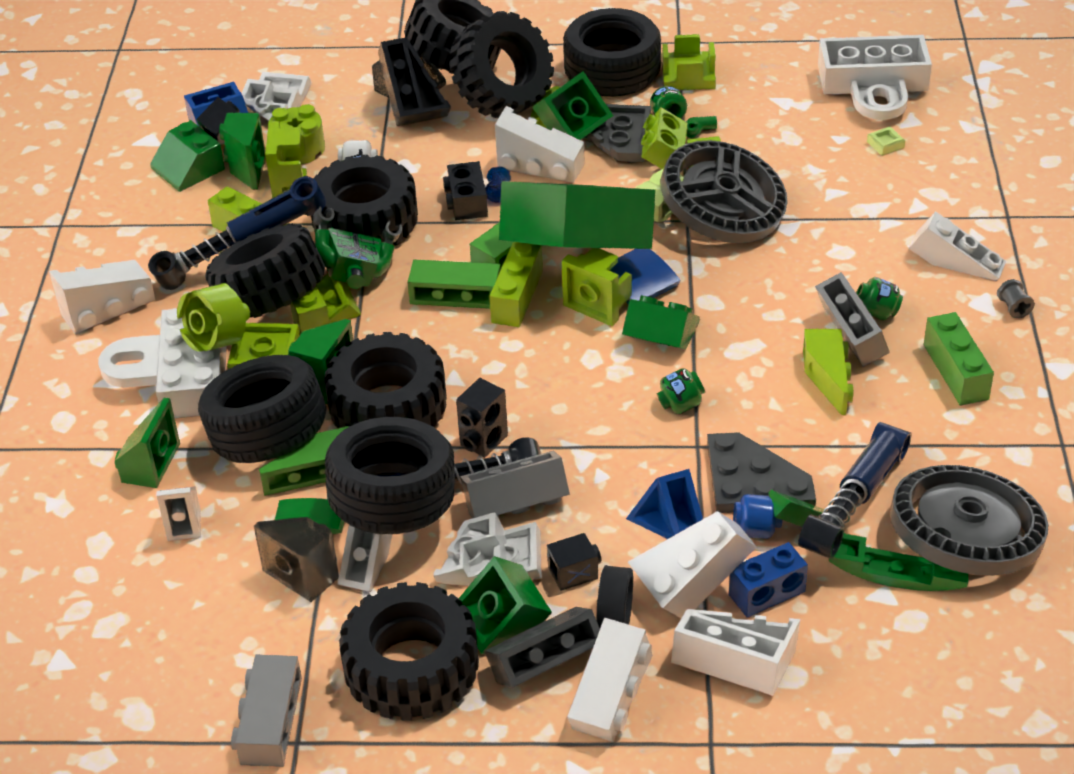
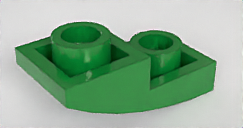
M292 498L279 500L272 528L278 534L307 530L313 537L342 533L344 521L330 508L327 499Z

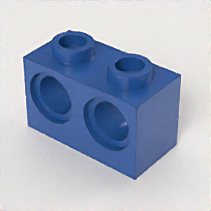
M787 542L742 562L729 575L728 595L746 618L806 592L808 564L790 542Z

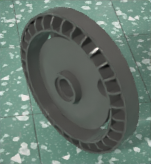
M712 140L696 141L679 147L668 158L660 179L663 198L673 214L692 230L722 242L741 244L752 243L766 238L778 228L787 208L786 189L773 168L754 153L726 142ZM692 166L687 170L683 178V181H681L680 172L685 168Z
M937 465L918 469L908 474L899 482L895 488L890 508L891 523L895 532L907 546L935 564L962 573L994 576L1020 571L1039 558L1048 535L1049 525L1047 516L1041 505L1030 493L1005 477L974 467ZM920 499L917 515L912 504ZM1021 527L1025 533L1023 537L1019 535Z

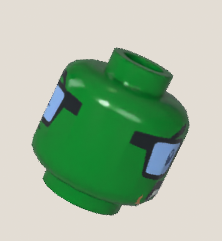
M672 86L658 88L650 98L653 114L662 107L683 119L687 112L688 105L685 97L678 89Z
M875 276L870 278L867 283L862 282L856 291V294L871 316L880 320H886L890 316L894 317L898 313L903 301V295L900 294L899 287L896 284Z
M681 368L660 380L661 391L656 394L664 410L671 408L675 414L679 415L700 405L705 389L695 371L690 372L685 368Z

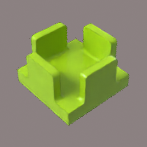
M699 34L675 35L674 52L668 53V44H662L663 86H672L678 90L716 89L714 42H709L708 51H700Z
M280 121L269 122L265 156L272 199L284 193L285 190L290 189L292 183L298 178L307 176V169L302 168L300 161H286V157H302L306 155L304 133L300 128L281 129Z
M592 248L585 255L580 254L578 257L568 254L562 259L563 306L613 327L619 320V308L632 295V274L625 272L619 278L618 274L609 271L618 263V256L600 248Z
M246 323L242 339L231 347L227 362L228 369L263 356L288 355L291 343L295 342L299 337L298 324Z

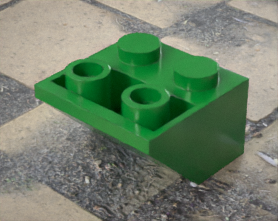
M641 295L639 301L634 299L629 301L622 335L686 350L699 324L700 317L692 314L693 308H689L686 305L669 302L668 307H665V302Z

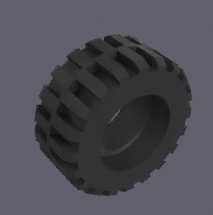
M415 0L405 26L404 35L418 56H421L425 62L435 65L440 70L444 69L454 74L453 70H450L449 61L453 59L450 56L452 46L455 45L456 37L463 32V29L489 13H494L491 8L482 5L478 0ZM490 44L488 59L491 69H493L501 48Z
M497 11L494 14L489 13L463 29V32L456 37L455 45L451 48L450 56L453 59L449 63L450 70L454 72L452 76L453 83L458 85L460 89L458 93L462 98L465 97L468 100L467 104L473 109L479 108L478 112L485 116L491 114V117L499 118L506 106L514 109V114H518L536 105L537 102L545 97L546 91L550 89L552 80L549 78L554 76V67L551 66V62L554 61L552 52L549 53L548 47L550 45L547 39L544 40L540 35L542 31L537 26L533 27L531 25L532 22L526 17L520 19L519 14L514 12L507 14L505 11ZM490 44L498 46L511 58L515 67V82L513 86L501 81L492 71L488 59Z
M361 155V157L355 158L349 156L345 157L343 161L336 160L332 162L330 167L325 166L314 177L326 198V206L321 211L322 216L326 218V212L330 208L335 213L334 218L327 225V230L328 228L374 237L381 239L382 243L385 242L382 231L387 222L390 221L388 228L392 233H396L399 225L402 226L399 238L393 242L396 246L403 241V237L407 238L417 223L418 208L414 178L403 165H399L393 159L386 160L383 156L378 155L375 157ZM311 216L312 227L315 232L318 226L313 222V216Z
M289 223L285 226L277 225L271 229L261 230L257 234L249 235L246 239L234 243L230 248H226L208 264L205 278L209 287L223 283L228 284L237 293L242 303L247 304L250 310V317L257 318L263 314L275 312L283 306L286 307L296 299L305 296L308 291H312L316 287V283L322 280L325 265L309 230L300 224Z
M383 332V335L376 336L373 333L366 335L361 340L357 338L351 341L348 347L343 346L336 353V356H333L325 372L324 379L329 414L337 428L350 427L365 420L381 417L415 419L435 427L441 420V416L447 406L445 373L441 357L437 355V351L429 344L426 345L423 340L417 337L412 339L405 333L393 335L392 332ZM395 385L402 387L390 392L370 391L381 386Z
M407 582L397 583V587L388 589V586L378 589L376 595L371 596L369 594L360 601V607L355 605L347 615L348 620H345L342 624L339 648L345 682L350 688L354 699L360 703L362 702L363 707L370 712L375 713L378 710L380 711V716L392 720L394 716L401 717L402 721H412V717L422 716V719L433 717V712L440 710L443 713L450 709L452 701L459 702L467 694V688L469 689L473 686L476 679V671L479 667L476 626L468 607L462 605V601L452 593L448 596L447 590L438 586L429 588L428 584L416 582V585H407ZM410 640L426 641L438 647L431 654L413 661H395L382 656V653L391 646Z

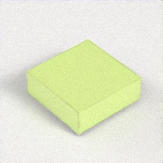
M890 126L867 134V143L882 156L905 148L906 140Z

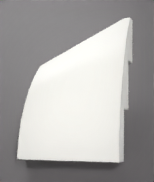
M262 71L259 80L247 79L242 95L248 108L259 113L260 116L269 121L272 117V111L277 108L300 107L312 82L309 76Z
M495 512L465 520L457 532L456 539L451 542L446 551L448 558L441 569L434 571L436 582L469 586L490 560L496 556L523 565L531 580L542 578L540 529L537 523L533 522L504 530Z

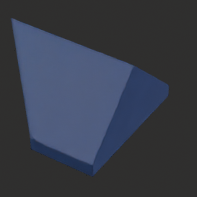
M690 469L657 477L626 519L666 539L703 520Z

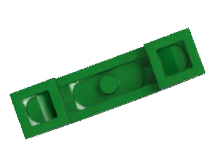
M846 533L843 535L838 552L833 559L829 558L828 560L838 568L856 577L894 588L918 591H946L967 588L969 581L968 573L942 567L923 557L866 547L867 537Z

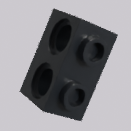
M480 161L447 165L448 176L443 177V186L446 193L447 209L453 210L455 221L488 217L487 194Z
M478 378L456 399L460 445L466 450L475 452L485 458L508 436L505 389L482 378Z

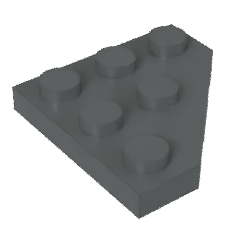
M606 104L614 116L584 138L616 161L629 163L645 162V159L641 157L643 148L641 141L645 134L643 125L651 114V106Z
M740 432L707 434V448L716 512L731 513L734 510V503L740 502L743 495L769 496L768 492L771 489L816 506L813 479L809 473Z

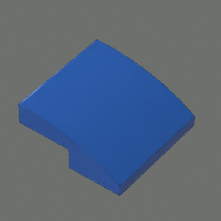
M634 249L618 257V263L609 270L618 274L619 278L625 272L632 274V295L626 301L628 305L630 299L639 301L641 295L655 298L677 287L680 283V278L651 249Z

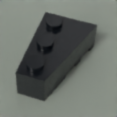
M407 37L381 42L378 56L396 126L447 117L451 105L437 88L438 85L434 79H431L424 68V63Z

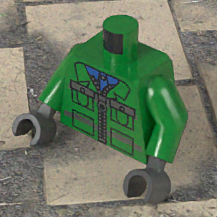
M319 207L313 215V222L318 226V229L315 230V245L329 277L333 280L347 282L348 286L352 289L370 286L373 278H379L390 267L395 249L393 242L399 238L402 226L399 225L396 233H392L388 228L390 221L387 222L382 231L385 242L381 243V239L333 228H328L327 230V225L334 218V210L330 208L326 212L325 218L321 214L322 208Z

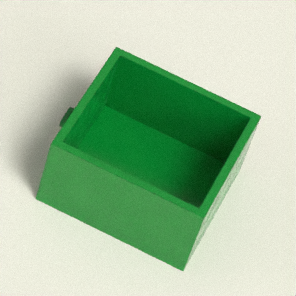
M502 181L499 240L567 248L652 249L656 190L597 185Z

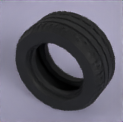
M606 8L587 12L576 18L564 33L563 55L565 74L571 80L584 71L600 96L614 97L636 93L650 85L660 72V30L651 19L633 10Z
M290 355L263 356L248 360L224 371L205 387L198 403V413L213 450L221 457L236 463L263 462L280 457L301 447L320 430L327 410L312 367L300 358Z
M403 417L369 419L343 430L327 449L325 474L328 503L341 520L354 528L376 534L413 532L437 521L448 510L453 501L455 485L454 451L450 442L440 431L429 424ZM381 473H402V474H405V475H402V476H389V477L376 476L377 474H381Z

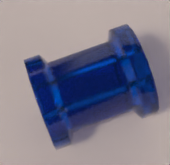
M502 166L492 167L487 173L488 184L485 188L487 199L495 203L501 202L502 181H511L510 171Z

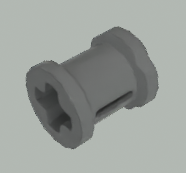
M1007 280L997 290L999 300L1007 304L1008 312L1013 318L1027 316L1035 306L1033 298L1024 293L1023 285L1019 280Z

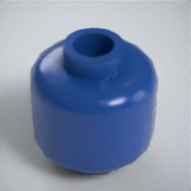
M745 494L740 502L734 503L733 521L743 529L749 538L770 539L775 532V528H781L783 520L775 517L773 502L769 496Z

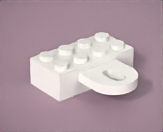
M924 35L820 38L818 69L823 94H851L855 109L863 116L877 120L896 118L902 115L907 108V92L929 91L932 63ZM874 97H885L888 104H877L874 101Z
M177 308L162 310L160 335L128 337L117 340L101 352L98 365L102 378L110 385L122 388L156 385L158 404L164 397L170 398L175 418L200 416L198 413V403L205 387L214 378L226 371L227 346L211 351L199 352L193 350L181 335L180 329L184 328L182 318L177 319ZM142 360L138 363L116 365V363L121 361Z

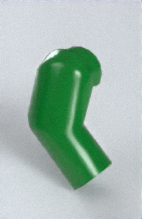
M716 116L691 117L686 121L688 123L686 137L688 138L696 137L703 130L717 129Z

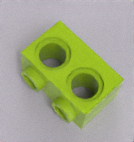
M662 107L654 115L650 114L643 125L645 134L641 141V145H643L641 157L664 169L670 155L679 147L685 145L688 123Z

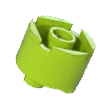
M305 104L300 107L277 108L272 111V117L269 122L280 121L281 129L300 128L304 133L306 155L302 157H286V161H300L301 164H306L316 160L315 155L320 151L321 155L325 151L322 119L319 113L315 111L314 106Z
M223 283L184 294L178 302L177 319L182 318L184 328H181L180 332L189 347L199 352L211 351L240 342L245 333L246 321L250 318V310L247 304L242 303L237 293L228 284Z

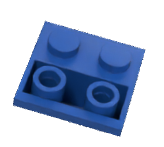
M234 81L184 95L188 120H192L197 125L196 119L217 97L225 102L231 101L240 110L239 113H248L243 95Z

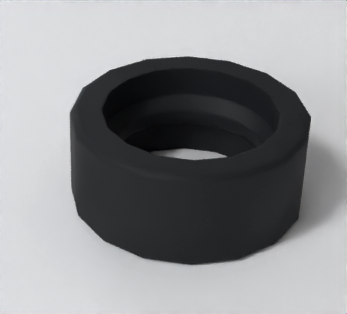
M604 566L600 577L596 621L599 628H601L604 618L629 625L634 580L631 568Z

